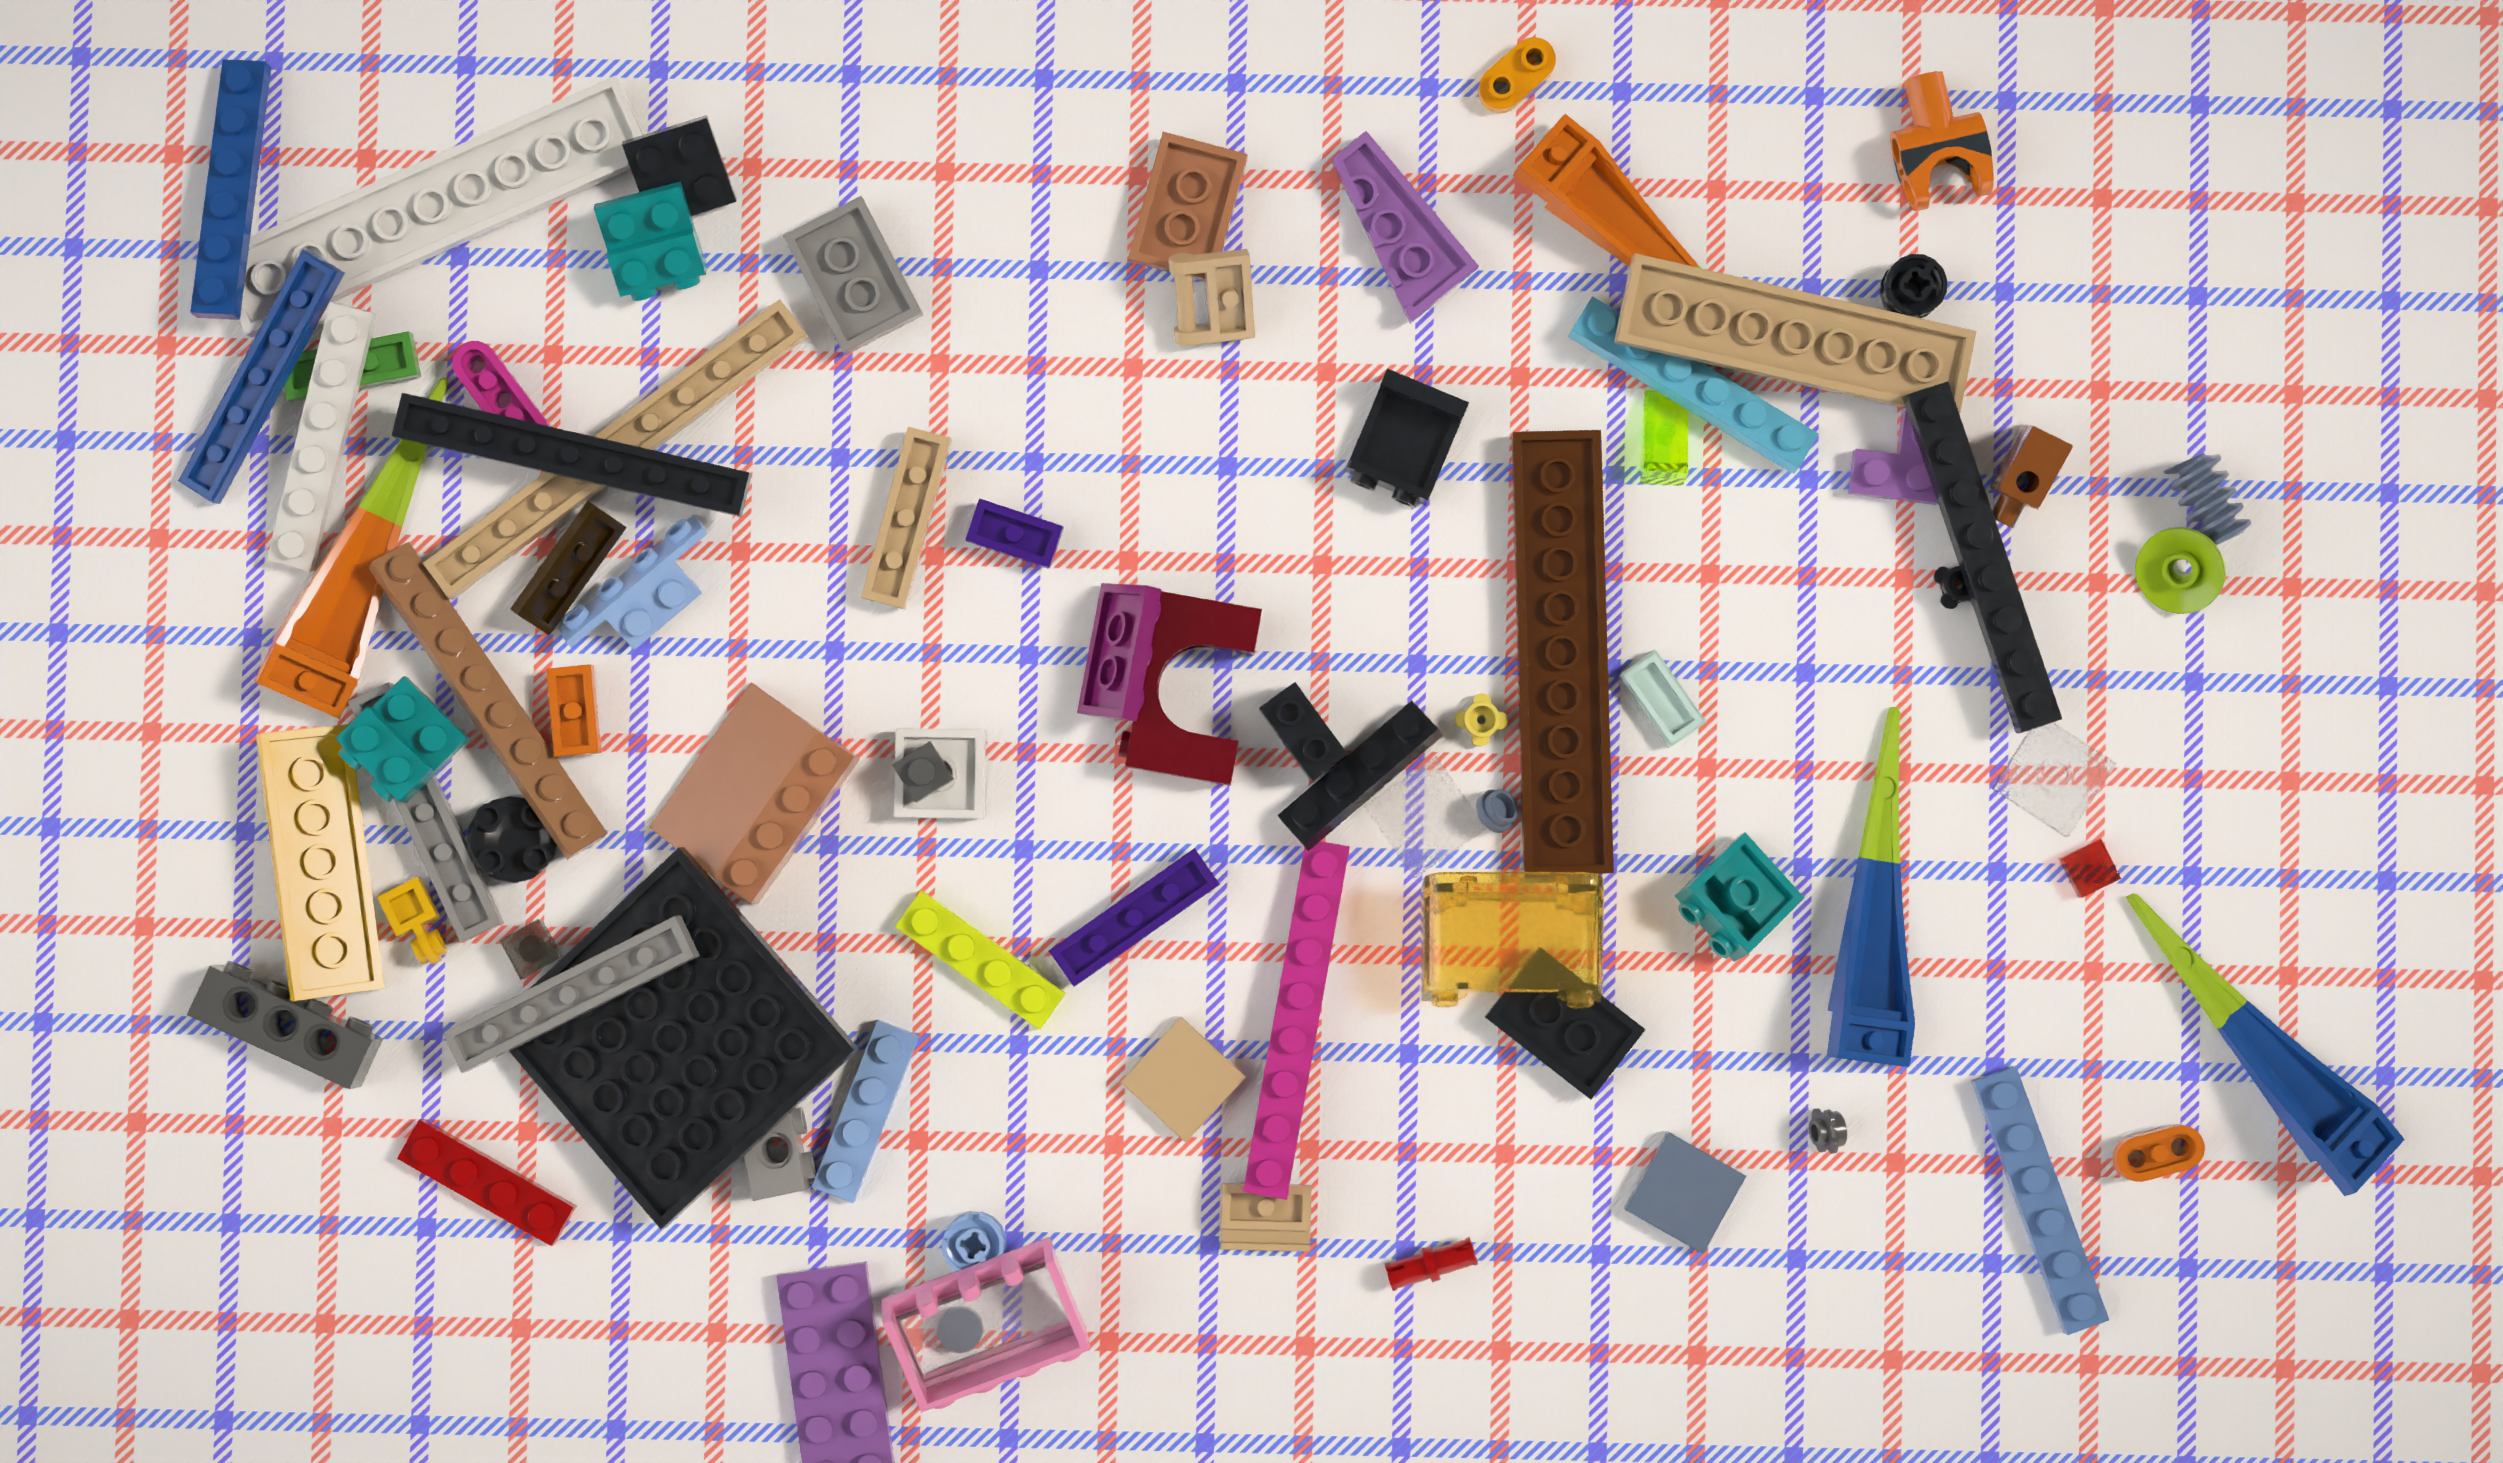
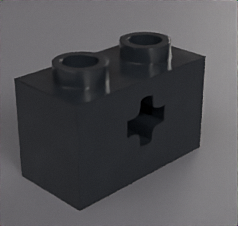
M1296 682L1259 707V712L1310 782L1348 755Z

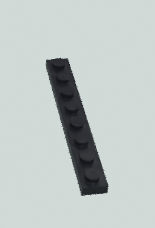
M1947 381L1905 395L1902 398L2016 734L2061 720L2063 718L1949 382Z
M406 393L401 394L391 435L397 439L741 518L752 477L750 472Z

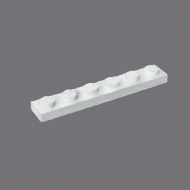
M329 301L267 561L309 572L315 570L377 313Z

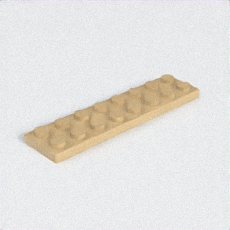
M1635 253L1631 257L1614 343L1906 408L1903 396L1948 381L1960 414L1977 331Z

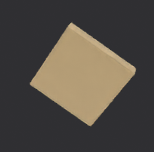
M1180 1016L1120 1083L1186 1143L1246 1076Z

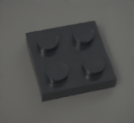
M708 115L622 142V147L639 192L681 181L691 216L737 202V197Z

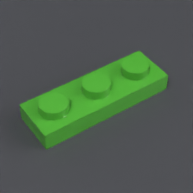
M407 331L371 338L359 389L421 377L413 333ZM318 349L302 352L284 385L286 400L294 402L306 399Z

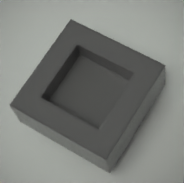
M931 741L892 764L915 803L920 802L955 780Z

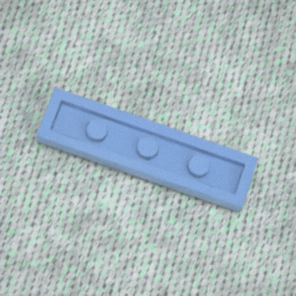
M879 1019L876 1021L812 1188L851 1203L856 1201L920 1035Z

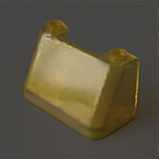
M1437 872L1426 875L1423 878L1420 895L1421 1001H1431L1432 1006L1449 1008L1457 1006L1459 1004L1458 1000L1465 998L1468 992H1557L1558 998L1567 1001V1006L1571 1008H1588L1593 1006L1594 1002H1601L1603 996L1604 935L1603 877L1599 874L1586 872Z

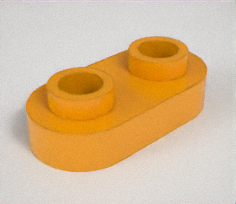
M1538 37L1526 38L1487 70L1482 76L1478 87V96L1482 105L1494 113L1509 112L1551 76L1556 64V54L1551 44ZM1531 52L1538 53L1542 58V62L1539 65L1529 64L1526 59L1527 54ZM1503 81L1508 84L1509 91L1505 94H1498L1495 92L1493 84Z

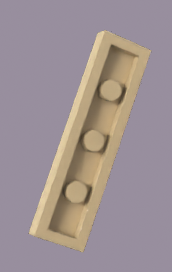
M908 426L861 598L906 610L952 443L950 437Z

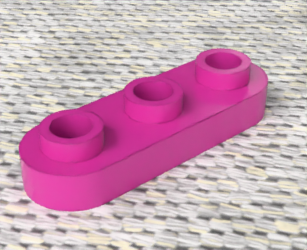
M468 341L457 348L452 359L453 371L482 411L551 427L542 412L490 346L480 341ZM483 358L485 361L484 369L479 373H474L471 368L473 361ZM503 393H510L511 403L505 408H500L498 405L499 396Z

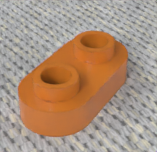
M2173 1124L2122 1139L2113 1151V1165L2122 1177L2135 1182H2144L2189 1170L2197 1166L2204 1156L2205 1144L2200 1133L2194 1128ZM2180 1138L2184 1143V1149L2180 1154L2175 1155L2171 1150V1144L2175 1139ZM2138 1150L2141 1154V1161L2138 1165L2131 1166L2128 1156L2132 1151Z

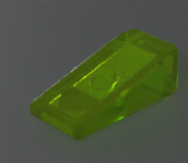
M1644 390L1640 483L1681 486L1688 475V410L1656 390Z

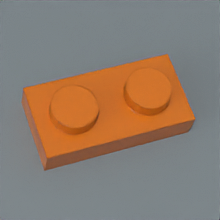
M594 665L546 668L554 757L601 754Z

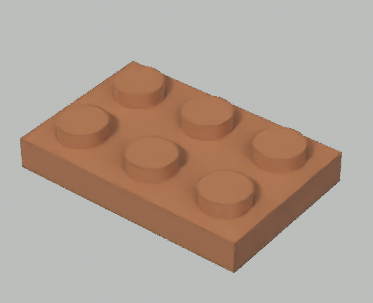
M1163 131L1128 261L1169 272L1168 259L1174 254L1190 253L1197 255L1222 252L1248 154ZM1205 273L1192 274V279L1205 282Z

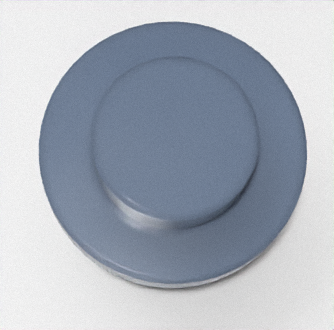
M1487 790L1478 797L1476 802L1477 814L1481 823L1492 832L1503 833L1513 826L1514 821L1518 817L1517 802L1505 790Z

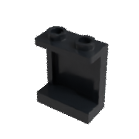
M1387 368L1345 468V472L1352 475L1350 481L1371 491H1375L1377 485L1393 492L1391 497L1393 500L1412 508H1416L1418 502L1427 505L1469 402Z

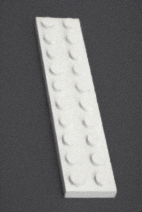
M616 75L250 237L239 320L245 334L249 337L256 336L302 249L311 251L345 272L330 302H333L630 170L622 142L644 134L620 80Z

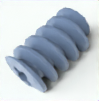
M2202 453L2163 472L2164 474L2180 475L2170 487L2173 491L2187 490V493L2178 501L2181 507H2195L2185 518L2188 523L2201 522L2202 526L2197 531L2206 535L2218 545L2243 533L2251 525V520L2235 519V516L2244 508L2243 503L2227 502L2236 493L2235 486L2220 487L2219 485L2229 476L2227 470H2212L2221 460L2220 454L2205 455V453Z

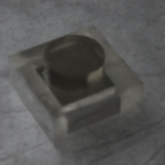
M537 919L499 940L520 980L526 979L563 957L543 919Z

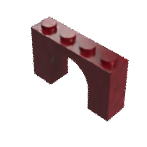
M1161 591V612L1154 627L1151 643L1153 654L1146 670L1143 686L1144 702L1138 712L1137 722L1133 721L1131 732L1125 730L1122 732L1118 757L1126 758V768L1231 786L1239 741L1193 733L1175 725L1166 716L1161 707L1159 684L1167 665L1176 656L1190 649L1212 648L1254 656L1262 609Z

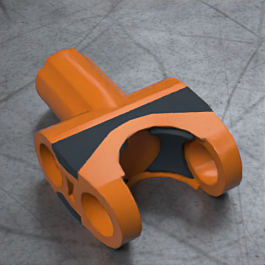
M1943 71L1927 72L1904 81L1914 127L1891 132L1890 145L1897 177L1911 208L1914 211L1929 208L1928 186L1930 185V174L1932 169L1939 165H1951L1958 168L1965 175L1967 182H1971L1977 197L1990 195L1994 186L1992 150L1981 113L1975 112L1958 117L1953 116Z

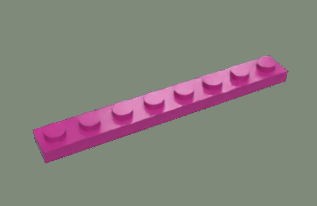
M1320 841L1309 851L1304 847L1243 1192L1285 1200L1288 1197L1350 846Z

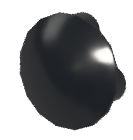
M512 796L492 800L479 807L469 825L467 837L471 859L480 871L496 881L508 883L530 880L543 872L554 857L557 845L527 800Z

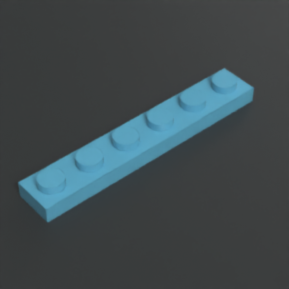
M1594 296L1591 297L1567 337L1792 474L1796 473L1819 433L1702 362L1614 343L1620 312Z

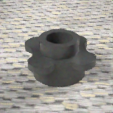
M1819 1108L1813 1109L1811 1113L1812 1120L1809 1122V1135L1812 1143L1820 1153L1826 1152V1150L1830 1154L1837 1153L1838 1148L1844 1146L1847 1141V1127L1842 1114L1830 1109L1824 1110V1112H1821Z

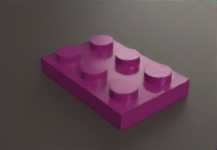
M1101 583L1077 709L1078 714L1137 722L1138 712L1144 702L1143 686L1146 670L1153 654L1151 643L1154 627L1161 612L1160 595L1162 589L1148 585Z

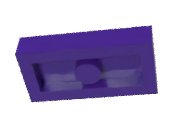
M979 498L965 541L1050 570L1064 526Z

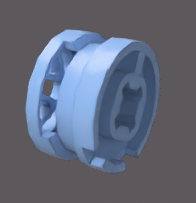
M969 1211L959 1215L947 1227L942 1239L943 1256L946 1263L955 1272L1004 1254L1006 1250V1234L1002 1224L994 1216L983 1211Z

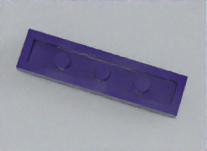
M1194 848L1051 948L1049 952L1073 987H1075L1215 889L1220 883Z

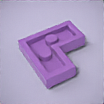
M1907 410L1901 413L1897 454L1864 449L1853 450L1848 489L1849 495L1931 505L1938 504Z

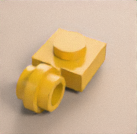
M415 877L378 896L377 899L396 937L401 938L414 931L417 939L411 941V947L422 965L428 962L434 965L442 961V955L448 953L445 941L438 930L434 929L429 932L425 925L440 918V915L422 878Z

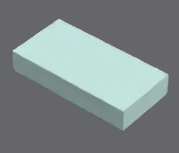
M1656 650L1618 675L1668 748H1671L1706 723L1704 717Z

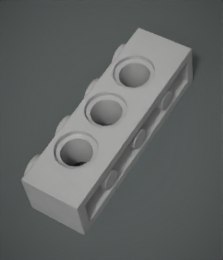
M802 1107L795 1108L744 1155L752 1201L807 1190L811 1187L810 1179L816 1178V1168L812 1152H804L801 1138L802 1134H807V1123ZM771 1137H780L788 1144L789 1153L785 1160H775L768 1154L767 1144Z

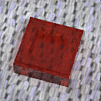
M2096 839L2058 858L2078 898H2083L2121 879L2102 839Z

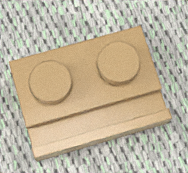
M1222 1183L1220 1249L1310 1252L1311 1185L1290 1184L1288 1197L1285 1200L1243 1192L1244 1183Z

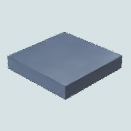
M1666 1131L1623 1209L1704 1254L1743 1184L1746 1175Z

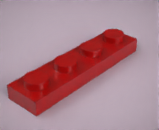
M425 1119L418 1120L397 1157L403 1163L551 1247L558 1241L577 1207L572 1202Z

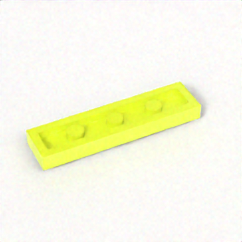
M923 890L918 893L895 926L1039 1030H1041L1066 995V992Z

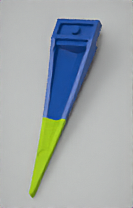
M1890 707L1887 713L1827 1011H1832L1827 1056L1910 1067L1915 1016L1906 949L1900 866V710L1898 707Z
M2132 893L2126 896L2128 903L2310 1163L2317 1161L2344 1197L2356 1193L2405 1140L2376 1103L2323 1064L2251 1004L2169 927L2138 894Z

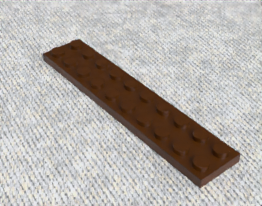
M1601 430L1512 432L1523 875L1614 873Z

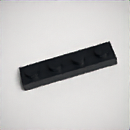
M1411 700L1277 816L1306 850L1309 851L1443 735L1439 728Z

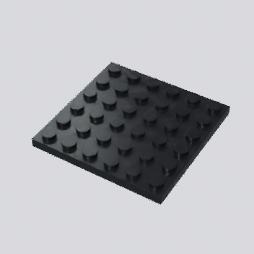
M678 847L532 987L678 915L682 916L700 956L509 1051L660 1230L667 1228L859 1049L685 847Z

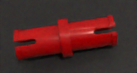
M1467 1237L1464 1240L1433 1250L1431 1246L1424 1247L1420 1254L1391 1263L1387 1262L1384 1265L1386 1272H1388L1387 1276L1393 1291H1396L1399 1288L1427 1279H1431L1432 1283L1441 1280L1440 1275L1472 1265L1476 1266L1478 1265V1260L1475 1256L1470 1237Z

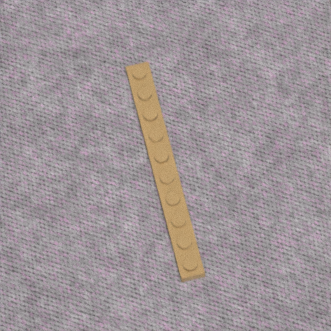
M779 299L594 437L656 450L808 338V335L781 299ZM543 473L424 561L423 565L446 596L453 600L606 486Z

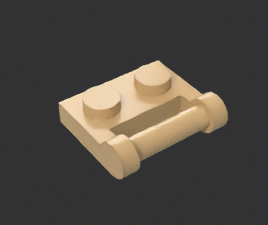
M1247 249L1197 255L1178 253L1169 257V272L1174 274L1178 318V326L1174 328L1176 344L1192 346L1255 338L1250 254ZM1205 273L1207 325H1196L1192 274Z

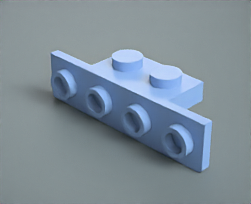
M692 515L687 520L681 519L674 523L666 532L664 540L653 549L649 547L642 550L633 559L631 567L619 577L613 576L606 580L599 587L597 596L585 606L578 605L566 614L563 624L559 629L565 642L571 648L606 619L635 650L702 594L700 588L675 562L708 534L696 515Z

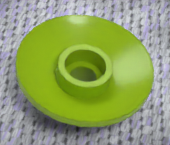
M2174 527L2157 532L2144 543L2137 555L2135 574L2142 593L2155 606L2171 613L2189 614L2206 608L2218 597L2225 583L2226 566L2221 551L2210 538L2193 529ZM2186 560L2189 562L2191 571H2181L2177 566V561Z

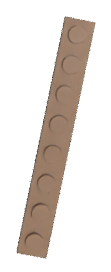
M410 542L372 561L368 567L565 858L569 860L602 840L608 834L558 759L554 757L553 752L438 583L423 565V561Z

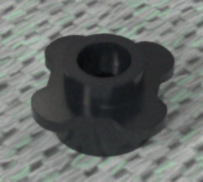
M1942 566L1934 572V581L1940 585L1942 592L1940 603L1943 607L1954 609L1958 603L1971 602L1959 566L1953 568ZM1956 581L1962 582L1961 589L1955 587Z

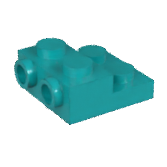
M681 181L594 204V212L607 248V259L620 297L631 295L633 301L645 300L658 293L657 287L674 284L675 289L683 290L699 284V276L706 275L707 263Z
M403 676L372 708L366 707L335 738L343 746L338 752L340 757L356 771L363 766L375 778L370 783V786L383 799L391 802L395 798L399 802L408 803L470 740L406 676Z
M1746 832L1737 836L1710 864L1702 868L1674 895L1681 903L1678 906L1681 916L1692 925L1700 924L1711 936L1708 940L1711 949L1722 958L1727 959L1730 957L1733 962L1748 955L1805 898Z

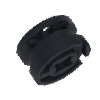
M1910 254L1901 257L1885 272L1880 282V297L1883 306L1888 311L1917 318H1924L1942 303L1947 293V277L1943 267L1935 259L1925 254Z

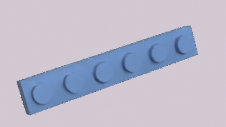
M2010 1066L1971 1080L2063 1333L2070 1335L2109 1321L2110 1319L2017 1067Z

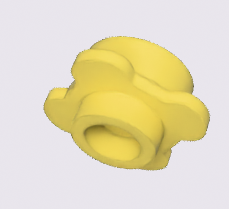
M1480 693L1474 696L1473 703L1466 710H1460L1456 713L1455 724L1459 728H1464L1472 736L1471 741L1474 745L1481 747L1489 743L1490 736L1496 730H1502L1507 726L1508 717L1504 712H1498L1497 708L1491 704L1489 695ZM1478 716L1485 717L1484 724L1477 722Z

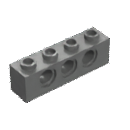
M227 961L226 965L209 966L187 1016L347 1089L362 1086L384 1039L372 1033L373 1025L349 1016L347 1021L331 1014L334 1009L332 1006L316 999H308L307 1002L301 1000L291 1002L289 986L268 979L266 984L251 978L253 971L241 964ZM245 992L251 994L255 1000V1009L250 1016L243 1014L239 1007V1000ZM286 1010L291 1012L296 1020L295 1029L290 1035L284 1033L279 1024L280 1017ZM325 1029H329L336 1036V1047L331 1053L325 1052L320 1045V1036Z

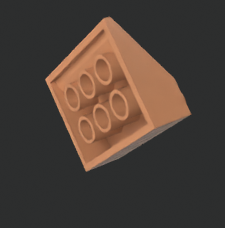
M751 682L649 828L674 848L685 847L710 876L748 903L758 904L857 765L860 758Z

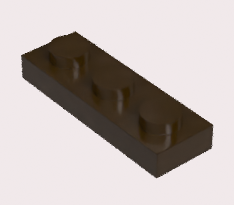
M587 500L510 609L550 636L627 527Z

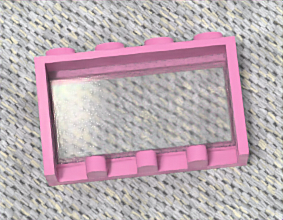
M1050 1237L881 1299L883 1326L921 1413L933 1408L942 1409L948 1407L955 1400L973 1393H986L1002 1382L1016 1377H1029L1038 1372L1040 1368L1059 1361H1072L1083 1352L1091 1350L1087 1327L1078 1310Z

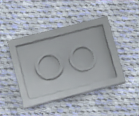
M862 195L783 235L845 355L923 316Z

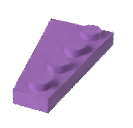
M1367 131L1332 158L1334 168L1408 322L1411 324L1475 272L1479 265Z

